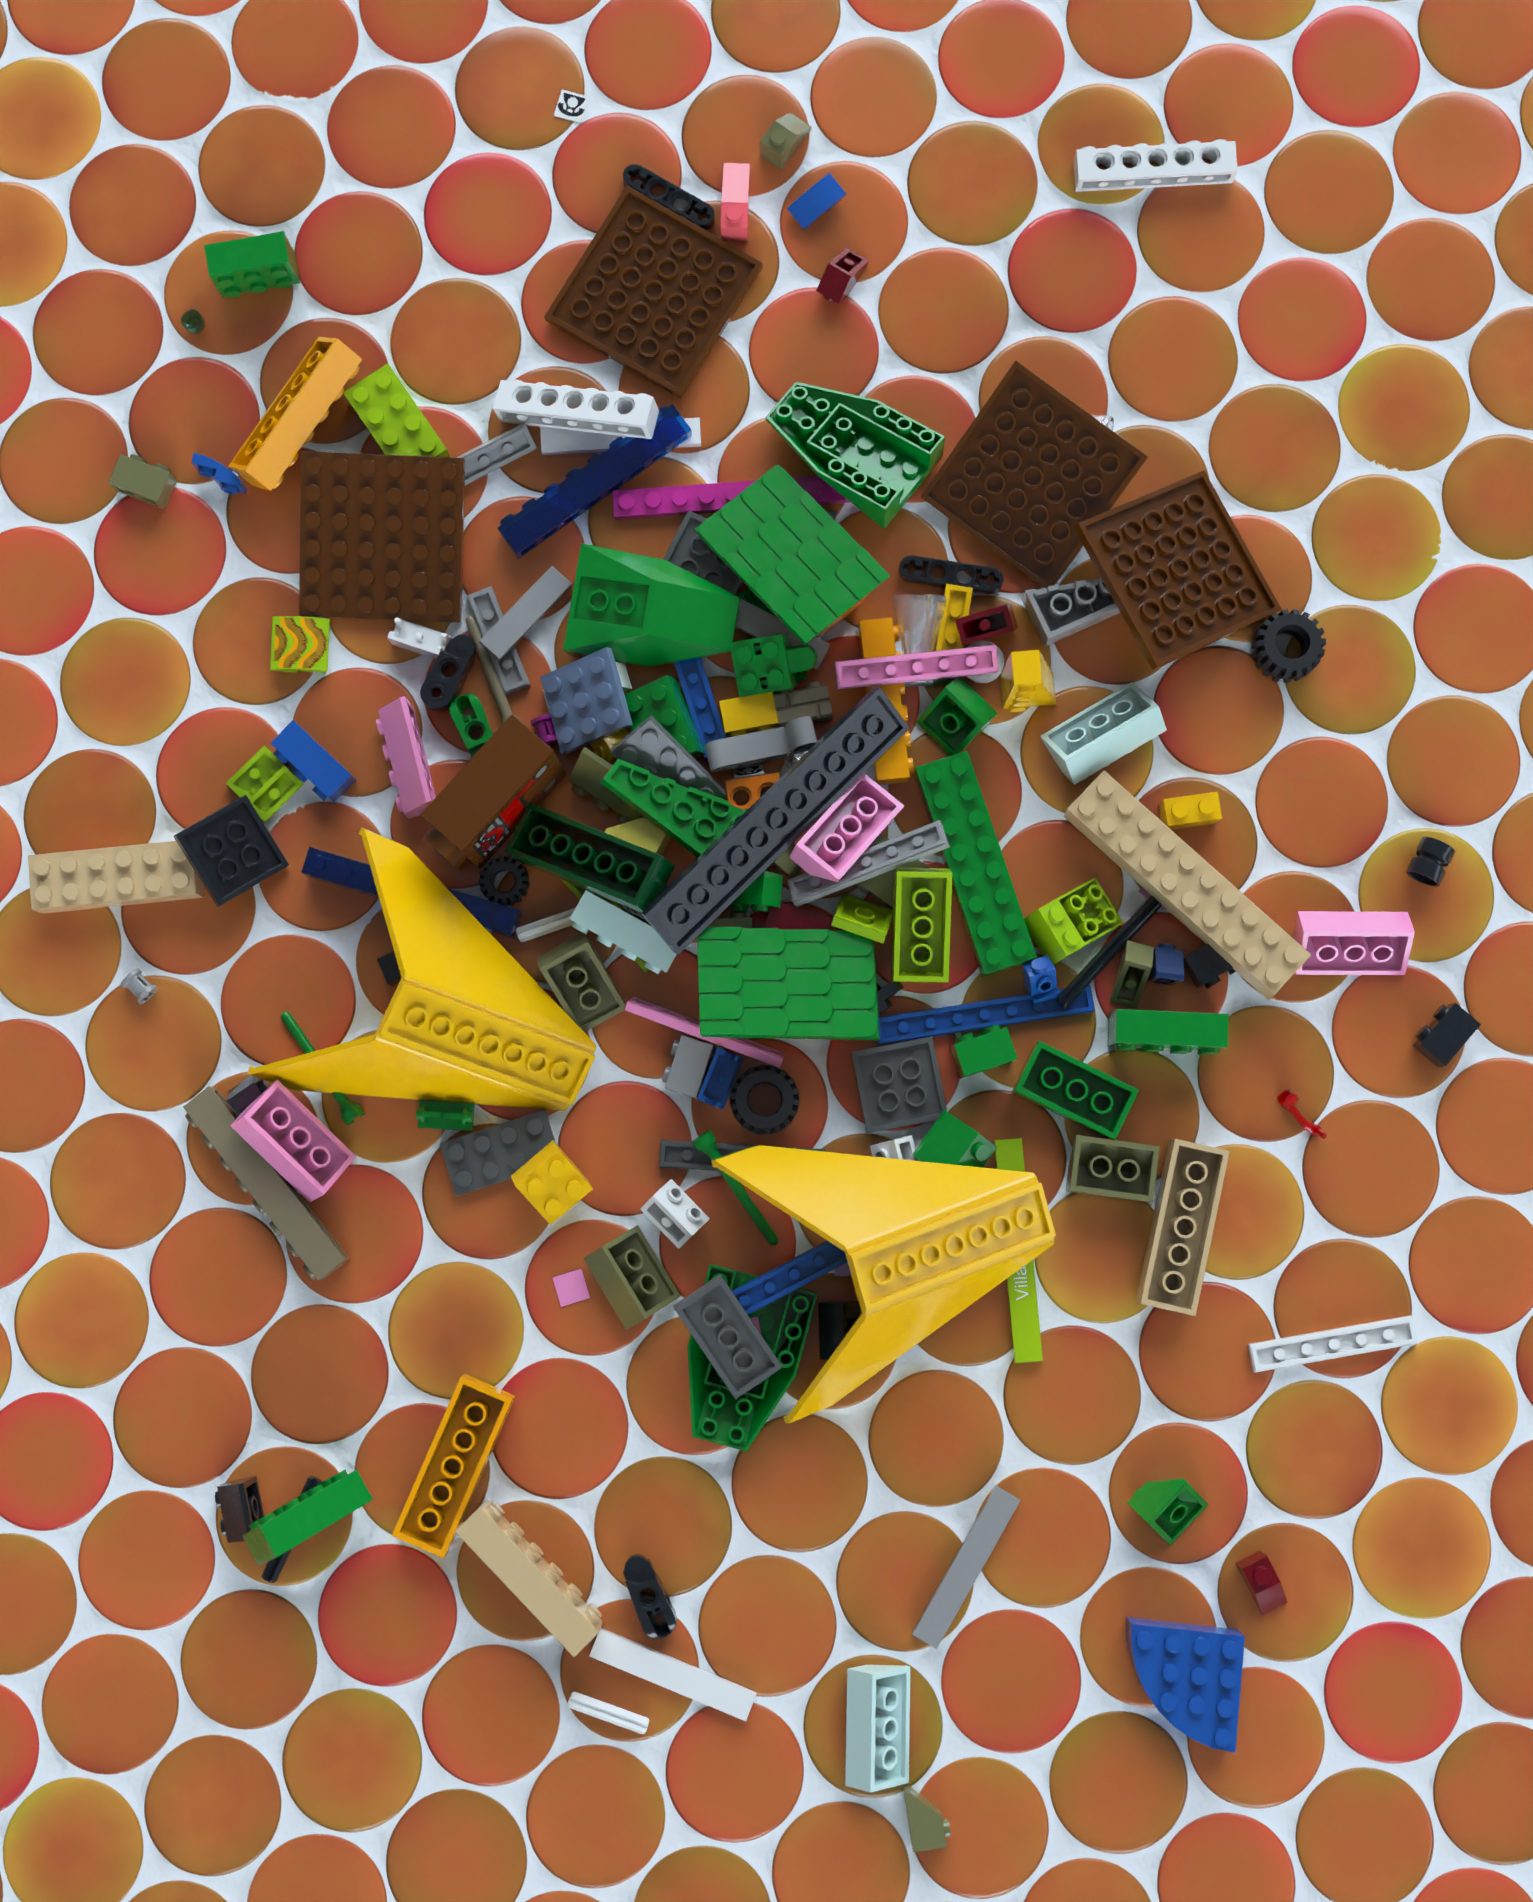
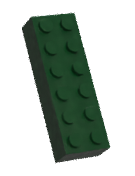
M530 802L505 852L523 864L641 913L663 892L675 868L672 863L660 854Z

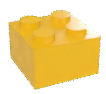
M554 1140L511 1175L517 1189L550 1225L593 1190L588 1179Z

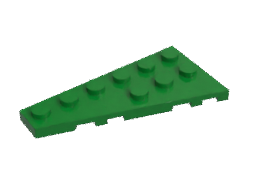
M620 759L614 763L600 782L697 858L748 810L747 808L743 810L730 805L729 801L693 787L686 788L678 785L676 781L667 777L665 779L650 774L649 770Z

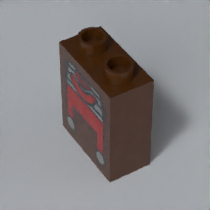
M511 714L420 814L432 826L423 839L457 870L467 859L480 870L514 833L529 802L538 806L567 773L555 752Z

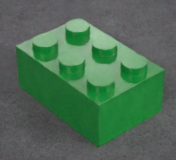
M284 231L204 245L209 277L222 297L235 298L242 293L248 292L263 293L270 288L278 287L285 289L292 287L293 284L300 283L295 252Z
M666 675L625 694L633 726L630 727L632 731L652 715L693 758L705 754L675 678Z

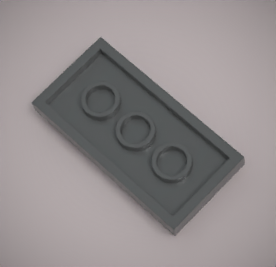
M652 715L611 748L610 753L617 760L620 759L649 770L650 774L663 779L667 777L676 781L678 785L686 788L693 787L721 799L726 795V790Z
M542 1110L440 1143V1147L455 1195L460 1196L512 1179L511 1175L552 1140L555 1143L556 1141L547 1112Z
M721 1274L673 1305L674 1310L735 1399L782 1368L781 1363Z

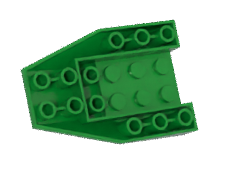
M795 382L766 416V421L821 479L883 529L886 528L943 457L945 436L886 404L871 398Z
M581 543L563 650L570 656L583 658L607 647L612 649L615 662L645 667L731 652L729 643L734 641L741 598L666 560Z
M710 1263L704 1285L721 1274L732 1291L758 1276ZM798 1288L748 1315L750 1318L758 1317L761 1334L781 1363L782 1368L737 1399L732 1395L692 1334L690 1335L687 1348L692 1437L747 1452L796 1377L818 1295L817 1292Z

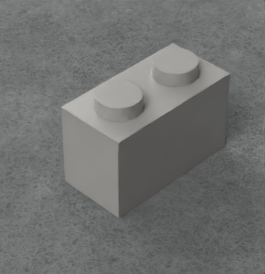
M681 1035L680 1041L675 1040L670 1053L671 1056H674L672 1066H666L662 1082L666 1083L665 1089L697 1099L714 1046Z

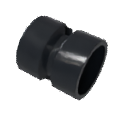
M1422 837L1416 852L1419 857L1411 859L1406 874L1420 883L1438 887L1446 873L1443 867L1451 863L1455 850L1450 845L1435 838Z

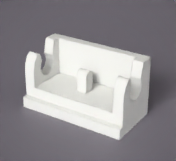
M396 617L394 623H396L394 632L390 631L387 638L394 646L437 660L452 636Z

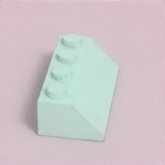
M1131 682L1042 734L1040 737L1061 772L1075 785L1149 740L1154 739L1167 729L1159 706Z
M863 1665L847 1668L845 1786L871 1793L909 1783L910 1666Z

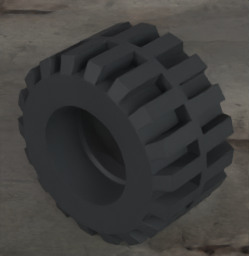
M1288 609L1281 610L1279 614L1274 613L1257 630L1251 648L1255 649L1252 653V659L1258 660L1255 666L1257 669L1262 667L1265 670L1263 672L1265 677L1271 674L1273 681L1278 682L1280 679H1283V683H1290L1293 679L1298 681L1308 675L1320 663V659L1325 653V650L1322 648L1326 645V638H1321L1324 634L1323 628L1318 629L1316 627L1319 622L1315 618L1313 621L1308 619L1310 614L1304 612L1302 615H1299V610L1293 609L1290 613H1288ZM1289 634L1295 637L1301 645V657L1289 659L1282 656L1275 645L1276 635Z
M759 1065L749 1068L738 1076L730 1093V1106L738 1123L748 1131L760 1135L774 1134L782 1131L794 1119L799 1107V1092L794 1080L787 1072L776 1066ZM759 1084H770L781 1095L779 1109L770 1116H759L749 1107V1093Z

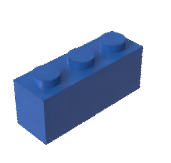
M294 720L270 743L277 749L273 754L284 764L288 761L296 767L292 772L304 783L309 779L315 785L312 791L323 801L328 797L334 803L356 781L340 763Z

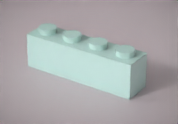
M585 890L570 917V920L574 921L572 927L587 934L588 930L598 934L597 941L608 947H611L613 943L623 948L620 952L622 955L635 961L636 957L646 961L644 967L657 974L661 970L667 973L677 955L652 926Z

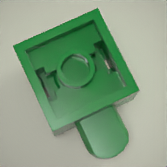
M789 632L729 643L739 697L792 689L798 686L796 673L812 669L816 665L818 658L816 650L811 645L791 646Z

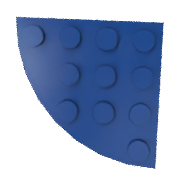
M1126 1617V1641L1131 1662L1140 1685L1157 1710L1175 1728L1191 1739L1214 1749L1235 1753L1245 1636L1238 1629Z

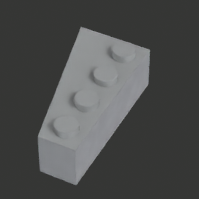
M1101 577L1087 581L1086 579L1075 581V583L1048 586L1044 589L1025 590L1022 601L1044 647L1120 613Z

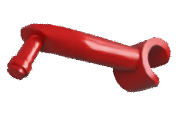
M1286 1089L1278 1095L1277 1101L1291 1113L1304 1130L1314 1136L1319 1135L1322 1139L1326 1138L1327 1134L1321 1131V1127L1306 1120L1294 1104L1299 1100L1296 1094H1291L1290 1090Z

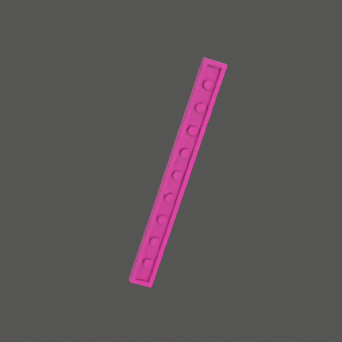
M819 476L793 478L819 505L851 503ZM757 480L612 491L615 520L686 515L688 510L696 514L716 513L726 503L730 502Z

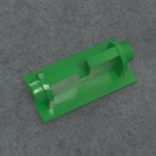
M420 1100L419 1108L416 1110L418 1128L473 1131L475 1104Z

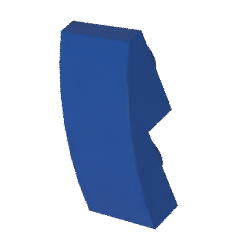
M829 173L808 189L787 209L800 226L806 230L823 213L833 208L847 193Z
M194 452L191 463L200 475L214 478L223 492L236 495L237 492L246 494V486L231 470L209 457Z

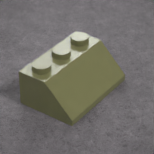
M584 747L569 777V781L573 785L572 790L583 798L588 795L595 799L594 805L604 812L608 813L611 810L618 815L616 819L622 824L644 817L600 783L613 765Z
M1076 1135L1068 1166L1065 1191L1146 1203L1153 1202L1160 1146Z
M638 1225L583 1258L626 1330L680 1297L679 1292Z

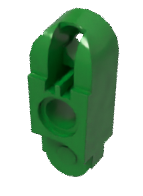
M464 694L451 702L449 711L471 757H473L494 733L478 697L473 694ZM472 708L470 715H463L464 709ZM478 728L484 730L482 738L479 740L471 739L473 730Z

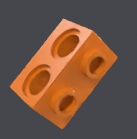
M779 773L725 780L727 798L730 805L743 810L749 809L761 797V793L764 790H768L780 779ZM740 793L746 794L749 797V802L746 805L739 806L734 802L735 796Z

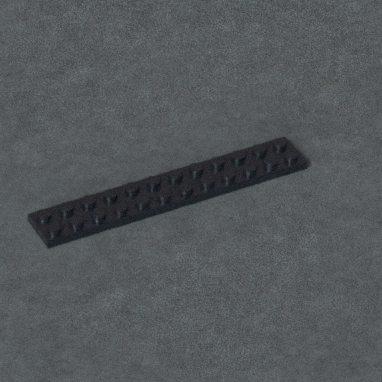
M874 686L641 913L675 954L679 955L910 729L882 689Z

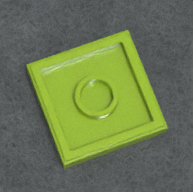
M843 893L831 925L884 943L893 917V910Z

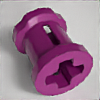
M550 714L536 717L530 721L531 726L535 727L537 736L550 747L558 743Z

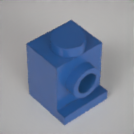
M1048 955L1022 963L1024 987L1034 1004L1055 998L1060 994L1057 989L1056 968Z

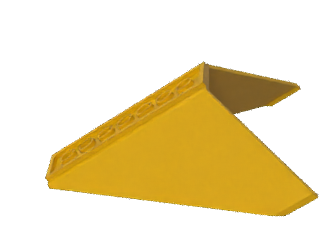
M361 827L359 834L362 836L402 977L374 1035L254 1068L250 1066L247 1073L272 1083L278 1080L286 1088L296 1091L340 1092L349 1095L474 1103L559 1111L567 1110L569 1105H573L596 1057L594 1055L596 1044L408 847Z
M764 1145L746 1148L711 1161L713 1168H719L843 1250L852 1275L862 1314L791 1412L783 1416L785 1423H792L834 1405L1054 1244L1053 1237L1056 1236L1042 1183L1038 1182L1036 1175L1031 1172Z

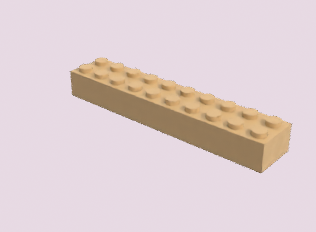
M1105 770L1067 808L1064 817L1150 895L1155 897L1157 901L1199 939L1217 951L1233 966L1232 968L1267 1000L1271 999L1311 956L1306 949Z

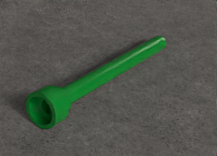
M283 1012L281 1020L304 1054L316 1051L291 1013ZM340 1092L332 1093L341 1106V1118L347 1126L354 1123L353 1119L365 1115L360 1104H356L354 1101L351 1102L346 1094Z
M711 1130L704 1132L692 1141L696 1149L702 1151L703 1154L707 1153L711 1161L722 1157L716 1148V1137ZM717 1168L767 1242L772 1246L776 1245L779 1241L777 1235L741 1183Z

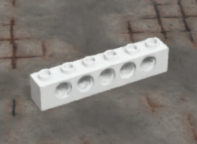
M1218 139L1207 143H1201L1200 141H1189L1186 144L1164 142L1160 145L1152 146L1144 143L1136 144L1133 147L1111 145L1107 148L1098 149L1087 146L1076 150L1073 160L1075 192L1233 183L1238 172L1235 141H1227L1225 139ZM1207 158L1212 161V164H1207L1202 159ZM1176 160H1182L1186 165H1179ZM1155 161L1160 166L1154 167L1149 162ZM1123 163H1130L1134 168H1127ZM1098 164H1103V165H1105L1108 169H1105V170L1099 169V168L1097 167V165H1098Z
M516 379L500 381L493 406L498 419L503 423H525L530 426L652 439L659 413L654 397L644 393L634 395L625 394L617 390L606 392L595 388H573L569 385H562L560 387L551 386L543 382H537L536 384L524 383Z

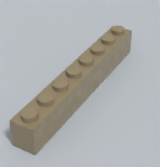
M208 1086L183 1106L187 1112L185 1117L194 1128L199 1127L204 1133L202 1136L203 1141L210 1149L215 1148L221 1155L219 1158L220 1163L226 1170L230 1171L232 1169L238 1177L235 1180L238 1186L245 1193L247 1191L250 1192L255 1199L252 1201L255 1208L261 1214L266 1213L271 1219L270 1227L278 1236L282 1234L289 1242L286 1244V1247L294 1257L297 1258L299 1256L306 1264L303 1268L310 1278H317L318 1281L324 1280L350 1259L298 1191L230 1126L238 1118V1115L216 1087Z

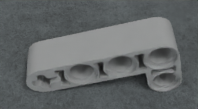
M805 716L789 721L784 727L719 739L705 744L704 747L710 771L714 773L802 755L809 751L818 741L812 718Z

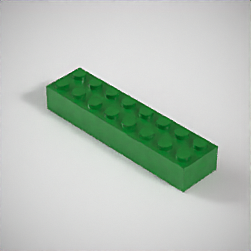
M968 751L915 767L914 776L930 824L940 820L950 847L940 851L945 868H949L952 872V890L981 977L1036 959L1037 956Z

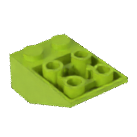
M1096 877L1042 906L1024 918L1027 929L1043 956L1048 955L1053 965L1124 924Z

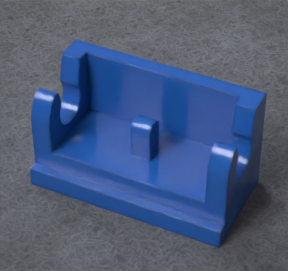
M717 1048L697 1100L723 1110L744 1059Z

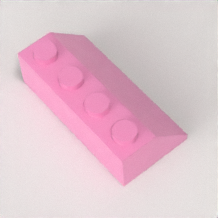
M404 696L379 709L380 719H376L379 734H384L386 744L382 745L386 761L391 760L393 770L389 771L392 786H397L399 796L395 797L397 808L400 813L404 812V815L409 819L420 816L436 798V793L415 710Z
M864 773L801 838L789 858L810 875L838 882L904 808V805Z
M1298 911L1294 940L1306 949L1311 956L1295 974L1405 975L1415 934L1408 912Z
M278 1080L257 1097L230 1125L309 1202L323 1196L356 1158Z

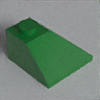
M1184 1478L1146 1482L1134 1492L1132 1498L1127 1502L1170 1546L1209 1505Z

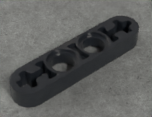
M631 164L625 168L623 172L625 187L628 185L704 230H708L713 226L715 222L714 210L708 203L641 165ZM639 174L640 181L635 180L631 182L630 175L635 177ZM660 185L665 189V192L662 196L655 197L650 193L652 187ZM678 198H683L688 204L684 209L679 210L673 206V202ZM706 212L708 220L703 218L702 221H699L698 214L703 215Z
M914 555L904 557L899 565L900 577L910 583L945 588L946 584L971 587L973 588L972 592L982 594L997 593L1003 583L1002 573L993 567ZM909 563H913L915 569L923 570V564L927 565L925 577H921L922 571L917 570L913 572V575H909L908 570L904 569V567H908ZM935 566L942 567L945 571V576L942 579L936 580L931 577L930 570ZM966 570L971 574L972 580L966 584L960 583L957 580V573ZM976 572L981 573L979 579H987L989 575H992L998 583H994L993 587H989L987 581L979 580L978 586L974 585L977 577Z

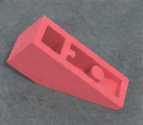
M724 163L721 201V239L723 241L748 242L750 164Z

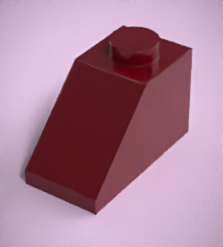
M846 248L828 263L816 291L823 294V297L830 302L841 303L850 294L867 267L869 260Z
M1011 602L955 619L962 646L1018 629Z
M1258 1551L1235 1563L1261 1615H1265L1287 1603L1281 1582L1267 1555Z

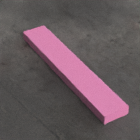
M996 645L834 662L837 690L999 672Z
M631 997L625 1008L628 1012L779 1068L785 1056L784 1052L746 1038L702 1037L700 1035V1021L636 997Z

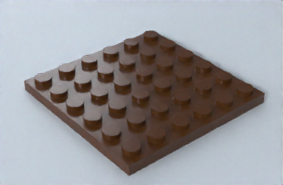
M627 185L544 318L550 324L682 399L762 270L763 263Z
M1015 361L923 492L921 498L1043 588H1047L1057 584L1083 548V544L1074 527L1082 521L1110 510L1148 459V456L1022 364Z
M301 451L299 616L395 620L397 617L402 620L462 623L465 458Z
M1204 470L1082 521L1074 527L1152 671L1282 610Z

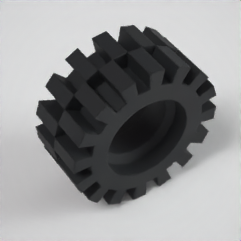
M503 855L499 856V858H491V861L489 863L486 862L483 865V871L480 870L479 873L480 879H478L481 892L491 903L501 907L505 905L510 907L516 902H521V898L527 895V888L530 886V878L524 866L510 856L505 857ZM508 871L513 874L515 879L513 887L504 892L497 890L494 886L495 876L499 872Z

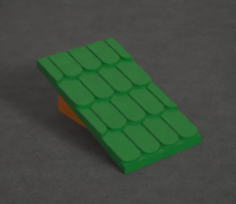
M778 464L694 530L712 551L804 645L814 637L821 638L856 610L870 592L890 577L881 565L839 523L835 522L807 491H804Z
M707 927L697 936L700 1035L702 1037L880 1040L874 940L849 931H829V929L780 930L777 928Z

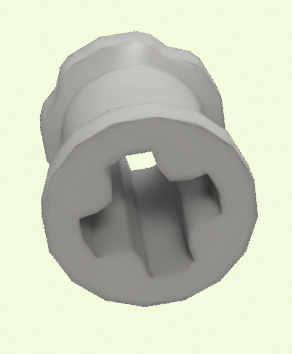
M137 968L130 972L120 985L123 988H128L138 998L137 1002L139 1004H144L157 992L158 987L151 985L141 975L142 971Z

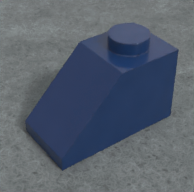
M1159 943V947H1154L1153 964L1147 982L1174 986L1184 981L1183 951L1175 950V945Z

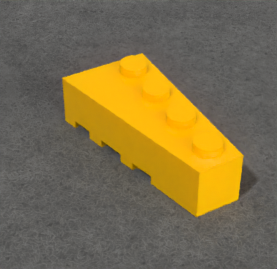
M1040 650L1011 652L1000 676L1003 709L1010 708V712L1025 711L1026 707L1056 705L1053 672L1047 666V662L1044 661Z

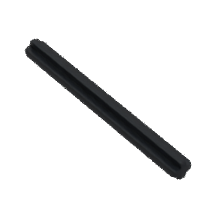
M1151 895L1057 996L1056 1001L1062 1007L1068 1008L1122 950L1127 940L1130 941L1163 905Z

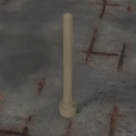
M468 616L465 619V623L503 718L501 722L503 724L513 713L489 652L479 644L482 634L475 617Z

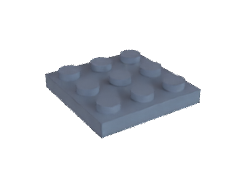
M605 647L540 677L561 753L568 754L633 726L611 648Z

